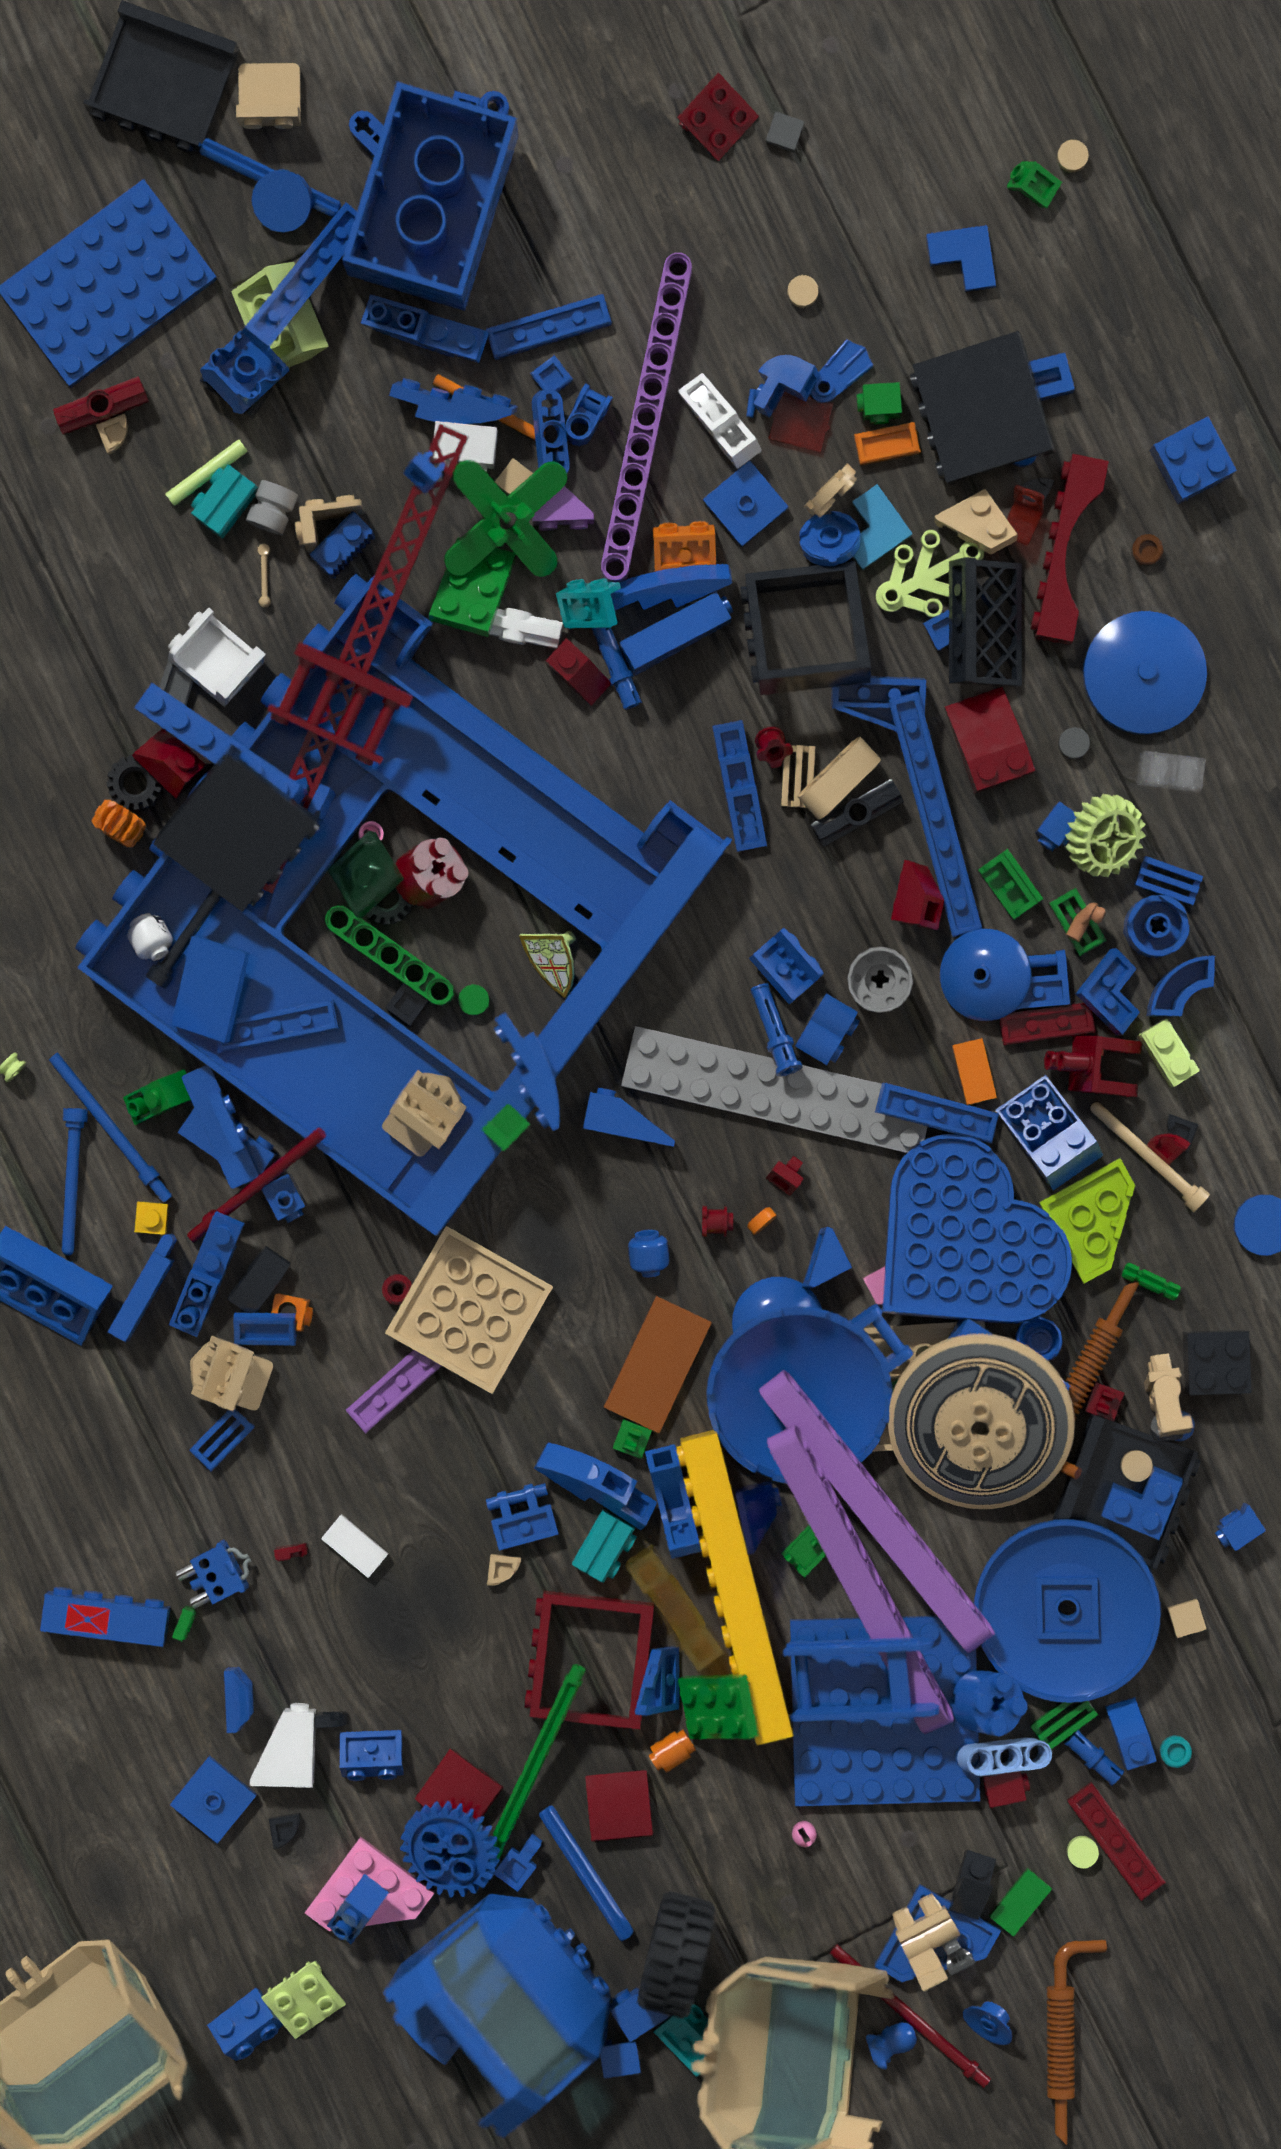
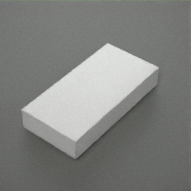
M342 1514L321 1538L367 1578L370 1577L389 1554Z

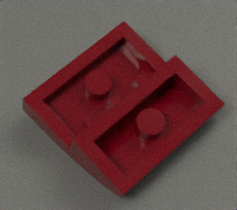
M449 1749L417 1794L415 1800L422 1806L427 1805L430 1808L436 1801H438L442 1808L447 1801H450L452 1809H456L461 1803L463 1805V1812L467 1813L472 1808L474 1809L473 1818L477 1819L485 1815L504 1787L482 1769L475 1767L457 1751Z
M647 1770L585 1776L591 1842L653 1836Z

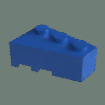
M871 676V683L832 687L831 706L839 711L896 731L888 700L918 691L925 715L926 679Z

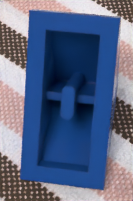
M824 1227L819 1230L802 1285L803 1288L810 1289L852 1268L832 1228Z

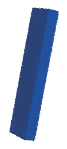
M601 294L487 328L486 331L489 334L488 339L494 359L497 360L611 326L612 322L604 295Z
M329 999L235 1018L230 1042L224 1043L215 1040L217 1053L338 1030L339 1025L334 1000Z
M882 1083L875 1113L953 1134L972 1137L986 1143H992L999 1113L888 1083Z

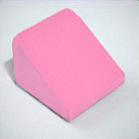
M885 1266L862 1278L878 1306L883 1301Z

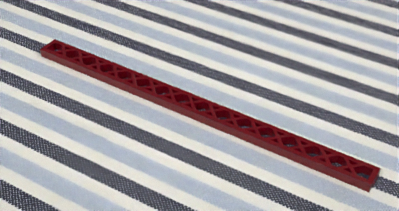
M439 424L428 450L434 453L429 462L433 466L443 462L445 464L443 469L445 476L442 481L437 482L429 491L433 502L431 509L421 513L418 512L414 501L423 492L415 484L413 485L340 655V661L348 665L355 664L357 669L368 674L451 481L454 469L469 439L468 436ZM446 433L459 439L456 450L443 456L439 446L443 434ZM435 452H437L439 458L432 460ZM452 458V460H451V462H450V464H449V467H448V466H447V463H446V460H449V459ZM440 487L435 496L433 489ZM412 509L414 516L408 518V515ZM427 516L423 525L421 518ZM416 520L420 529L419 537L406 542L402 529L405 524ZM398 539H400L401 545L396 546ZM415 545L411 553L409 547ZM404 549L408 559L407 565L394 571L390 557L392 553ZM386 567H387L389 573L383 575V574H384V571H385V569H386ZM402 574L400 581H398L396 575ZM392 578L396 588L393 596L382 599L378 585L381 581ZM375 595L377 602L371 604ZM390 602L389 607L386 611L384 604ZM379 606L383 615V621L381 624L370 628L365 617L368 610ZM363 624V627H364L365 630L362 631V632H359L360 627H361V625ZM378 630L377 635L374 639L372 632ZM367 635L371 649L369 653L357 656L353 646L354 641ZM349 653H350L351 656H352V659L346 661L347 658H348V655H349ZM366 659L362 667L360 661ZM344 680L343 683L339 682L340 688H337L333 694L343 693L347 703L345 709L333 714L329 704L326 709L328 716L321 719L320 724L330 720L335 734L356 692L353 688L356 684L354 682L345 685ZM353 688L351 695H349L348 689ZM341 716V719L337 724L335 718ZM309 730L289 775V778L294 781L306 777L310 791L301 801H305L303 808L306 810L323 779L337 746V743L330 740L321 742L319 735ZM314 738L316 744L310 746L312 739ZM329 744L328 749L325 753L323 746ZM318 749L322 763L320 767L309 770L304 759L306 753ZM300 767H302L304 773L297 775ZM317 773L313 781L311 775ZM287 860L281 865L280 868L284 870ZM281 874L272 885L266 883L262 889L274 893Z

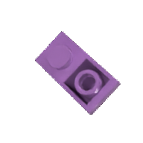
M564 486L535 512L532 523L533 526H539V530L544 531L556 530L557 525H570V529H587L588 524H594V513Z

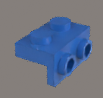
M782 928L749 957L751 962L788 1004L792 1003L824 974L817 960L809 956L800 946L796 936L789 933L785 928Z
M258 1988L253 1989L207 2025L224 2055L235 2061L251 2055L257 2045L262 2041L273 2038L278 2033V2029L283 2026L281 2021L262 2000L261 1997L264 1995Z

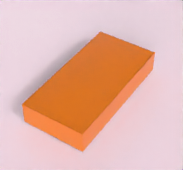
M914 422L854 434L860 466L920 454Z
M980 1038L952 1045L966 1105L997 1098L983 1039Z

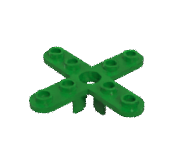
M464 460L458 463L453 472V481L484 518L446 551L444 555L446 569L453 575H465L497 546L500 547L506 543L534 575L544 577L551 574L557 566L556 553L528 521L535 516L536 511L565 486L567 481L565 468L553 461L544 463L513 492L506 496L476 461ZM507 513H513L516 516L513 526L508 529L501 528L499 524L500 518L508 523L512 519Z

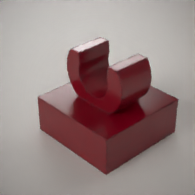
M792 1156L786 1165L778 1161L765 1179L791 1196L804 1179L797 1174L803 1162L795 1156Z
M1094 1381V1387L1091 1389L1084 1411L1114 1422L1124 1392Z

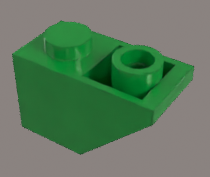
M185 1069L159 1078L123 1097L134 1125L191 1101L182 1081V1076L186 1074Z

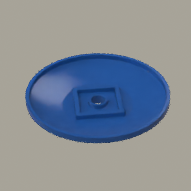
M1063 1519L1041 1522L1029 1526L1008 1538L986 1563L980 1575L974 1599L975 1606L990 1623L995 1633L981 1644L994 1668L999 1673L1007 1674L1014 1678L1022 1691L1054 1702L1073 1703L1094 1700L1110 1694L1125 1685L1140 1671L1148 1660L1155 1646L1160 1626L1161 1609L1158 1589L1154 1577L1141 1555L1127 1541L1102 1526L1079 1520ZM1064 1600H1070L1076 1605V1611L1071 1615H1065L1060 1612L1059 1604Z

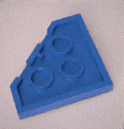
M919 1884L907 1905L913 1920L925 1915L918 1900L932 1893L941 1906L945 1905L961 1935L958 1936L957 1941L960 1946L969 1951L975 1961L986 1959L1001 1930L981 1918L976 1920L949 1911L951 1901ZM895 1926L874 1966L879 1970L887 1971L888 1975L904 1982L914 1979L916 1975L896 1935L895 1930L897 1928ZM939 1946L934 1951L944 1970H947V1954L944 1948Z

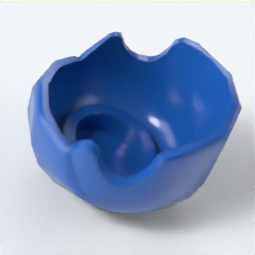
M1040 1316L1022 1322L1015 1335V1341L1030 1347L1047 1361L1054 1359L1059 1354L1063 1343L1061 1331L1056 1324Z

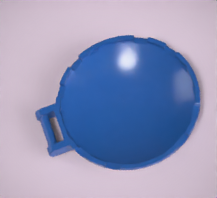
M877 1304L870 1306L850 1321L838 1314L810 1307H788L766 1312L737 1329L726 1340L714 1359L707 1384V1405L714 1431H717L718 1439L723 1447L742 1466L753 1473L756 1471L768 1476L773 1481L787 1483L770 1452L767 1442L768 1438L787 1428L766 1403L759 1391L762 1386L785 1370L793 1377L858 1460L862 1462L878 1445L886 1425L889 1423L892 1382L889 1372L907 1361L913 1355V1351L897 1337L882 1317L883 1311ZM871 1323L874 1325L893 1350L892 1354L887 1357L883 1355L864 1328Z

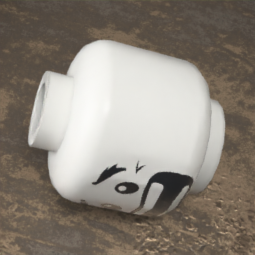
M147 913L138 916L130 923L127 938L139 958L157 961L168 954V948L172 945L173 937L160 916H152Z

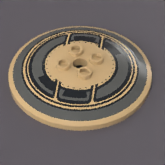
M969 1334L946 1339L931 1346L906 1367L898 1379L891 1396L888 1432L893 1451L900 1465L908 1476L923 1490L944 1502L971 1509H995L1014 1505L1032 1497L1045 1488L1059 1473L1067 1460L1073 1442L1074 1410L1069 1391L1063 1379L1055 1368L1039 1353L1018 1341L1006 1337L989 1334ZM976 1422H984L989 1426V1430L984 1434H978L973 1431L972 1425Z

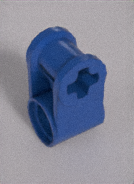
M586 383L580 391L566 422L567 439L575 446H584L589 443L613 400V397L610 395L605 397L591 390L590 385ZM576 423H582L587 427L588 431L582 436H577L572 433L571 427Z

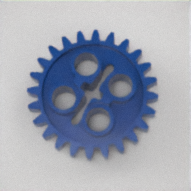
M438 1801L431 1808L424 1805L420 1812L416 1811L404 1827L405 1831L401 1836L404 1843L400 1850L407 1853L402 1860L403 1862L412 1863L408 1872H418L419 1875L416 1882L418 1883L425 1879L427 1881V1890L434 1885L437 1887L438 1895H441L443 1890L446 1889L451 1898H453L457 1890L462 1897H465L468 1890L475 1894L479 1887L484 1888L488 1880L492 1878L496 1871L495 1868L499 1863V1859L496 1857L500 1852V1848L494 1847L498 1838L488 1836L492 1826L483 1827L481 1823L484 1817L473 1818L474 1809L472 1808L467 1813L463 1812V1805L461 1803L456 1809H452L450 1801H447L443 1808Z

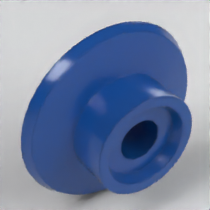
M984 2002L981 2007L971 2006L963 2011L965 2022L979 2036L998 2045L1011 2043L1012 2032L1007 2025L1010 2017L1002 2007L992 2002Z

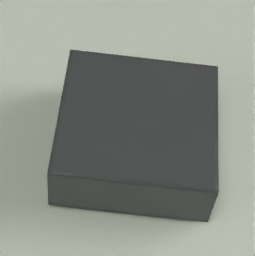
M775 111L765 143L795 152L804 121Z

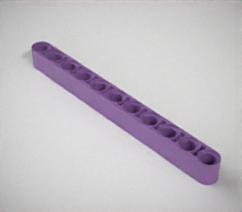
M683 253L669 255L664 263L601 563L602 576L608 582H622L629 574L691 279L692 263L690 258ZM675 263H681L687 270L683 275L676 276L670 272V266ZM668 293H675L680 297V301L677 305L669 306L663 301L664 296ZM661 323H669L673 326L674 331L668 336H663L658 333L657 327ZM661 352L667 356L668 360L664 365L657 366L651 362V356L654 353ZM650 382H655L660 385L661 392L658 395L650 396L644 391V387ZM641 413H652L655 421L649 426L640 424L638 417ZM637 442H643L648 446L649 450L645 455L638 456L632 452V446ZM630 472H637L643 479L639 485L631 486L625 480L626 475ZM624 502H631L636 506V511L630 516L622 515L619 511L620 505ZM621 531L629 535L630 540L626 545L618 546L613 542L612 538L617 532ZM617 561L621 563L624 567L623 572L618 576L610 575L606 571V567L610 562Z
M783 1370L762 1386L759 1391L766 1403L787 1429L795 1425L801 1429L827 1479L959 1644L967 1652L971 1653L992 1637L995 1633L987 1619L793 1377Z
M795 1425L768 1438L767 1442L772 1456L870 1638L912 1637L801 1429ZM906 1651L911 1704L936 1703L939 1705L940 1712L937 1715L913 1717L920 1730L927 1734L953 1722V1713L921 1652ZM878 1652L888 1669L887 1652Z

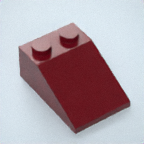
M1003 687L944 707L974 794L1035 772L1025 739Z

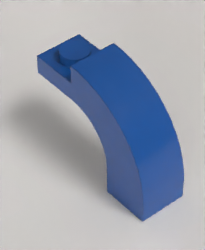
M675 1444L645 1451L671 1559L700 1552L701 1547Z

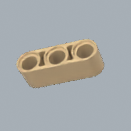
M857 737L800 792L798 798L820 820L878 765L881 758L861 737Z

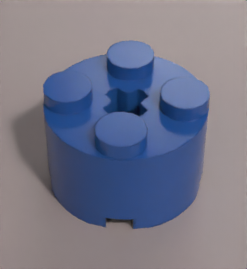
M1152 895L1136 902L1129 909L1124 920L1123 933L1130 947L1138 954L1149 958H1160L1172 954L1185 943L1189 934V921L1185 908L1176 899L1167 895ZM1159 919L1161 921L1160 928L1163 931L1153 933L1151 931L1153 926L1150 924V921L1154 922Z
M982 1670L970 1671L961 1677L954 1689L956 1698L955 1704H952V1710L955 1719L964 1729L973 1732L1003 1736L1016 1727L1021 1716L1027 1711V1702L1023 1697L1021 1687L1014 1678L1007 1674Z

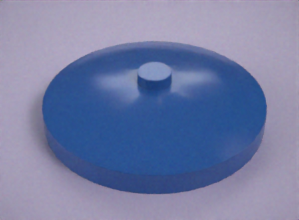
M1152 611L1125 614L1107 624L1090 644L1083 666L1085 691L1096 712L1115 728L1139 735L1164 732L1185 720L1201 700L1207 679L1204 652L1194 634L1175 618Z

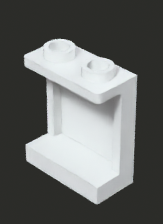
M208 608L203 614L200 611L197 612L188 623L190 629L183 636L179 633L168 646L170 649L168 660L225 707L264 664L266 654L257 646L254 649L248 646L213 616L214 611Z

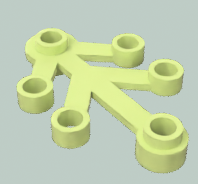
M927 530L921 537L922 548L914 576L903 583L905 566L911 561L913 551L908 545H900L896 548L894 552L895 563L890 580L881 584L877 589V604L887 612H895L902 607L923 612L926 616L934 618L940 615L943 609L942 603L938 599L932 598L925 601L908 594L917 589H922L949 597V584L935 579L949 572V561L969 557L966 552L967 548L975 547L977 549L978 555L970 557L976 558V560H982L984 551L979 549L975 543L964 542L957 554L929 568L933 551L940 542V536L934 530ZM927 535H933L936 538L934 545H928L925 542ZM901 549L907 550L909 558L906 560L900 559L898 551ZM888 591H894L897 594L895 601H888L886 599ZM928 604H937L939 611L935 614L930 613L927 609Z

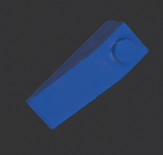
M598 1088L597 1093L590 1092L583 1129L674 1147V1139L624 1100L615 1097L616 1091Z

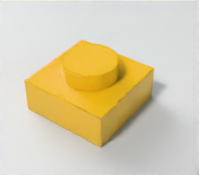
M137 1201L134 1232L166 1235L169 1204Z

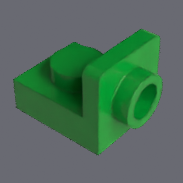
M1022 161L1012 170L1010 174L1011 180L1007 188L1011 191H1020L1040 208H1047L1061 186L1062 181L1036 161Z

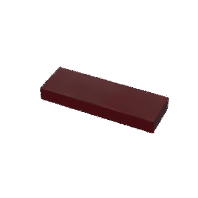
M1085 1003L1015 1012L999 1019L1003 1045L1095 1032L1092 1010Z

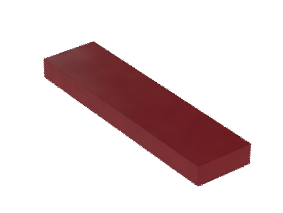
M1092 1782L1067 1799L1070 1806L1141 1901L1166 1883Z

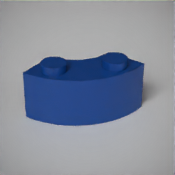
M1215 956L1194 958L1177 965L1167 972L1157 983L1151 994L1146 1016L1181 1017L1184 1005L1192 994L1200 989L1214 987Z

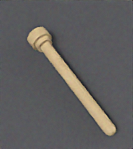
M1099 1102L1091 1104L1090 1110L1096 1117L1183 1194L1182 1199L1186 1201L1184 1205L1192 1212H1195L1209 1197L1210 1194L1201 1186L1198 1188L1196 1185L1191 1186L1102 1104Z

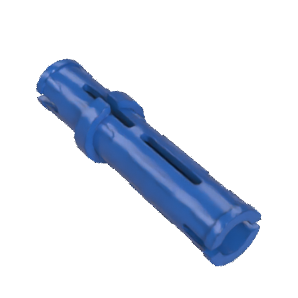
M611 627L591 628L611 676L609 679L612 686H615L623 709L627 710L640 705L642 700L632 680L634 675L632 670H628Z

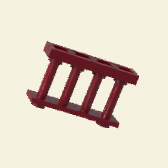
M299 641L294 651V654L299 656L297 660L299 666L280 706L278 707L272 703L269 704L267 711L272 712L270 718L286 726L291 721L356 752L355 758L367 765L372 766L374 762L381 764L383 757L376 754L375 751L395 709L399 710L401 705L408 708L413 696ZM318 665L327 669L326 676L328 678L308 720H305L291 713V710L310 670ZM344 678L356 683L354 686L356 692L335 734L320 727L319 724L339 682L343 683ZM372 692H375L384 697L382 700L384 706L364 747L347 740L367 696L371 697Z

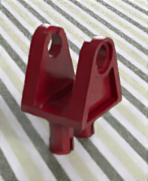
M1073 1036L1072 1053L1066 1051H1047L1044 1057V1067L1046 1070L1069 1072L1068 1091L1137 1097V1084L1101 1080L1102 1074H1099L1101 1056H1104V1051L1141 1054L1143 1042L1102 1036Z

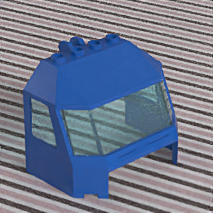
M488 1894L401 1963L384 1990V1994L389 2003H395L398 2012L393 2016L397 2026L423 2005L427 2004L506 2100L478 2123L484 2128H487L489 2125L494 2126L495 2133L504 2138L540 2110L599 2057L608 2035L611 1994L609 1993V1986L600 1976L596 1977L589 1969L590 1964L583 1955L587 1950L585 1945L581 1943L572 1948L570 1940L574 1937L575 1933L571 1928L565 1932L560 1928L557 1929L550 1921V1914L541 1904L537 1905L533 1899Z

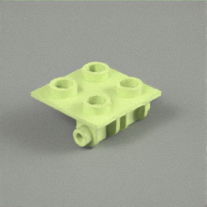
M316 1960L312 1963L308 1961L306 1966L297 1973L292 1972L290 1978H283V1982L274 1988L270 1987L267 1989L268 1993L261 1997L295 2039L346 2005V2002L321 1973L322 1969Z

